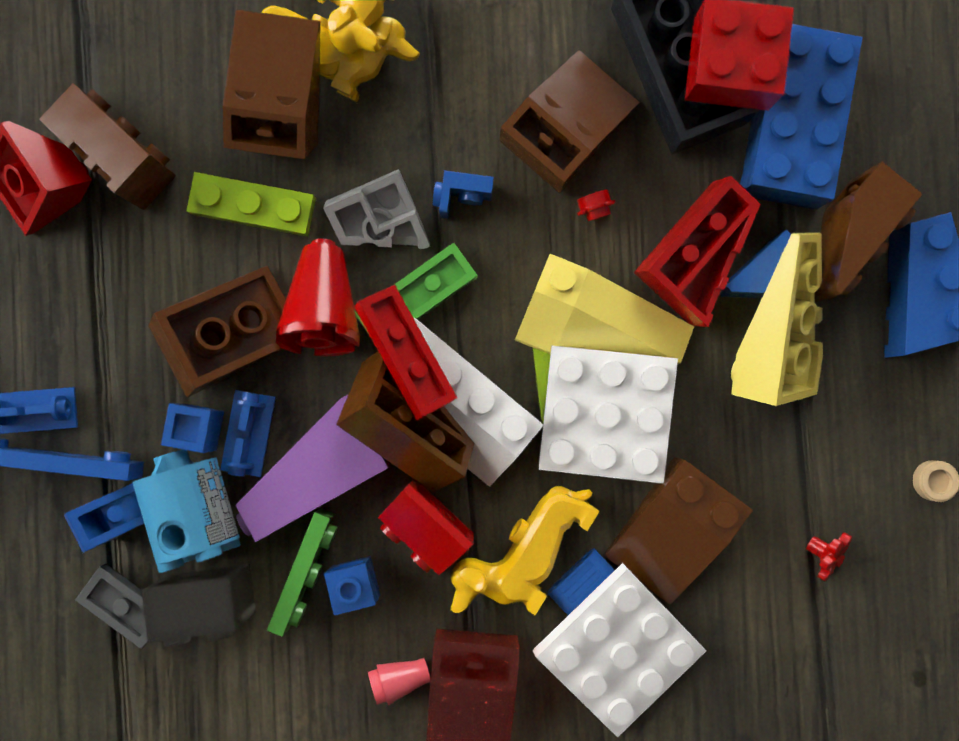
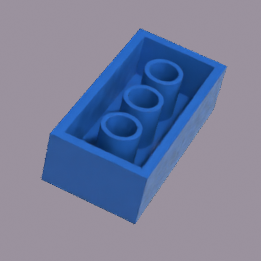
M792 24L784 95L769 111L759 110L751 121L740 185L754 198L816 210L834 200L863 37Z

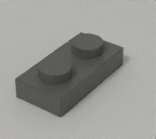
M107 564L99 566L75 599V601L140 649L150 642L171 613L170 610Z

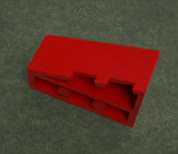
M732 176L713 181L633 273L687 323L693 326L709 327L713 318L712 310L721 290H724L727 285L729 270L736 254L741 252L761 204Z

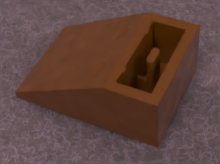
M236 10L223 100L224 148L306 159L317 147L320 20Z
M578 50L535 89L501 126L500 142L556 191L561 193L640 102Z
M882 161L849 181L824 211L820 230L822 241V283L819 289L814 292V302L824 299L831 300L840 294L844 296L849 294L861 281L863 276L859 272L868 261L873 263L886 251L889 246V242L886 239L894 229L900 230L916 213V210L912 207L922 196V193Z

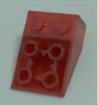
M436 629L426 741H510L520 651L517 635Z

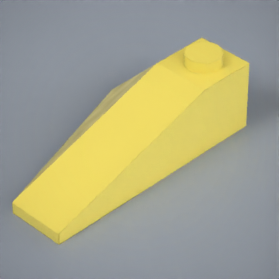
M550 254L515 341L550 355L551 345L671 357L677 358V364L679 365L682 362L694 326L599 274Z

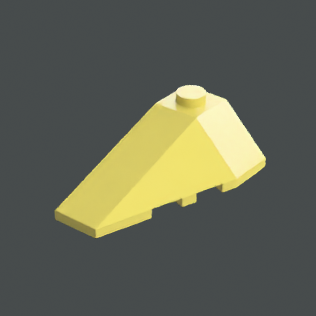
M821 233L791 234L736 354V361L731 369V379L733 381L731 395L773 406L817 395L823 358V343L815 341V324H819L823 319L822 308L817 307L814 302V292L819 289L822 283Z

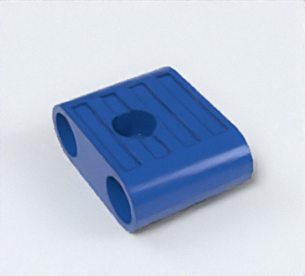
M593 548L558 579L548 590L547 594L569 615L615 570Z

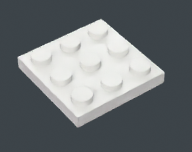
M551 345L539 470L664 483L678 359Z
M622 563L533 649L536 658L605 726L619 737L706 650Z

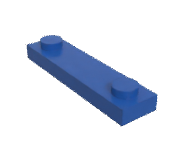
M0 438V466L125 481L142 478L144 462L130 460L131 453L105 451L104 457L11 447L8 446L9 439Z

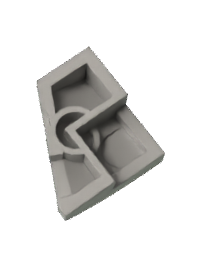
M399 169L326 200L323 209L341 245L359 246L362 243H374L378 247H392V244L418 246V249L430 247L429 239Z

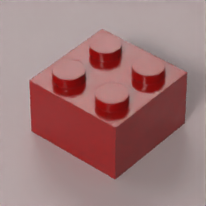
M704 0L694 18L685 101L769 111L785 92L794 7L737 0Z

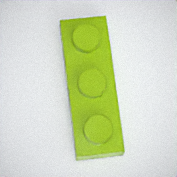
M194 172L186 212L191 215L308 237L316 197L313 194Z

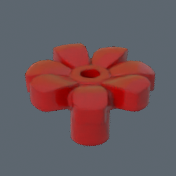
M843 532L839 539L835 538L829 544L816 536L812 537L806 550L820 558L819 566H821V570L817 575L818 578L826 582L834 572L835 567L840 568L846 558L843 554L847 551L852 541L851 535Z

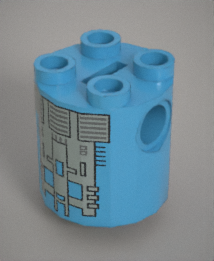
M187 450L175 451L153 458L155 468L152 475L132 482L159 573L183 566L185 562L195 559L196 562L213 558L221 555L223 551L241 545L217 458L194 463L190 460Z

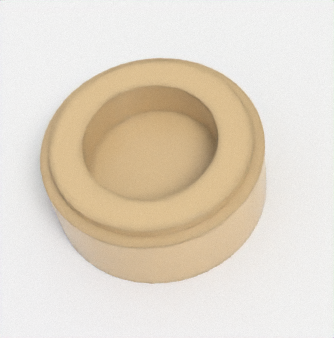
M930 460L916 468L913 475V486L922 498L935 502H945L953 498L958 492L959 475L956 469L949 463Z

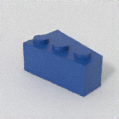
M951 212L907 224L900 230H893L889 235L887 282H891L890 307H886V320H889L888 345H885L884 358L904 356L959 341V238Z

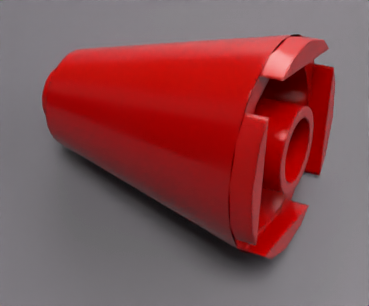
M315 239L311 244L305 245L302 249L276 329V344L285 350L301 354V347L314 348V356H340L354 352L355 345L358 347L360 345V334L344 251L336 246V243L332 240Z

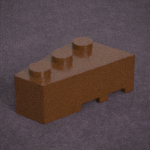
M72 83L39 120L70 150H74L91 171L99 173L108 182L106 186L113 193L145 210L176 177L166 166L170 159L153 143H150L147 147L141 144L136 139L141 132L122 115L115 120L107 112L111 105L95 90L91 88L86 94Z

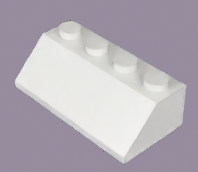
M414 317L416 324L458 397L444 407L475 443L468 469L490 487L520 455L544 425Z

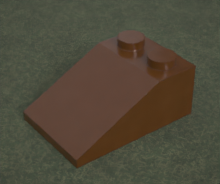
M267 265L155 312L148 326L188 398L283 349L276 344V329L286 299Z
M674 457L665 469L664 483L654 484L603 555L618 567L623 563L645 587L671 605L728 546L753 509L686 460Z

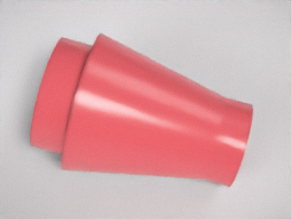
M425 658L413 661L376 664L377 669L368 672L377 705L387 702L389 706L415 689L431 682Z

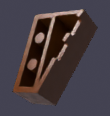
M379 351L362 362L336 423L345 432L433 492L465 477L475 444L444 406L416 420Z

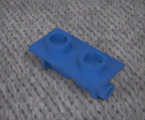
M75 387L0 393V434L78 428Z
M235 390L220 470L228 471V474L235 476L250 475L261 477L276 397Z

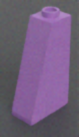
M348 395L339 399L235 505L239 511L236 517L240 528L247 536L252 535L255 542L392 466L388 460L336 425Z

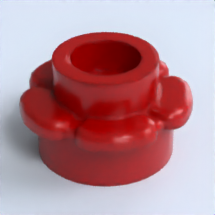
M608 189L577 199L580 208L577 215H586L588 222L611 214L609 206L615 204L616 201L615 199L611 200Z

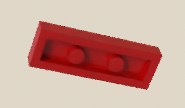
M395 285L356 303L354 306L356 312L416 420L425 417L458 398Z

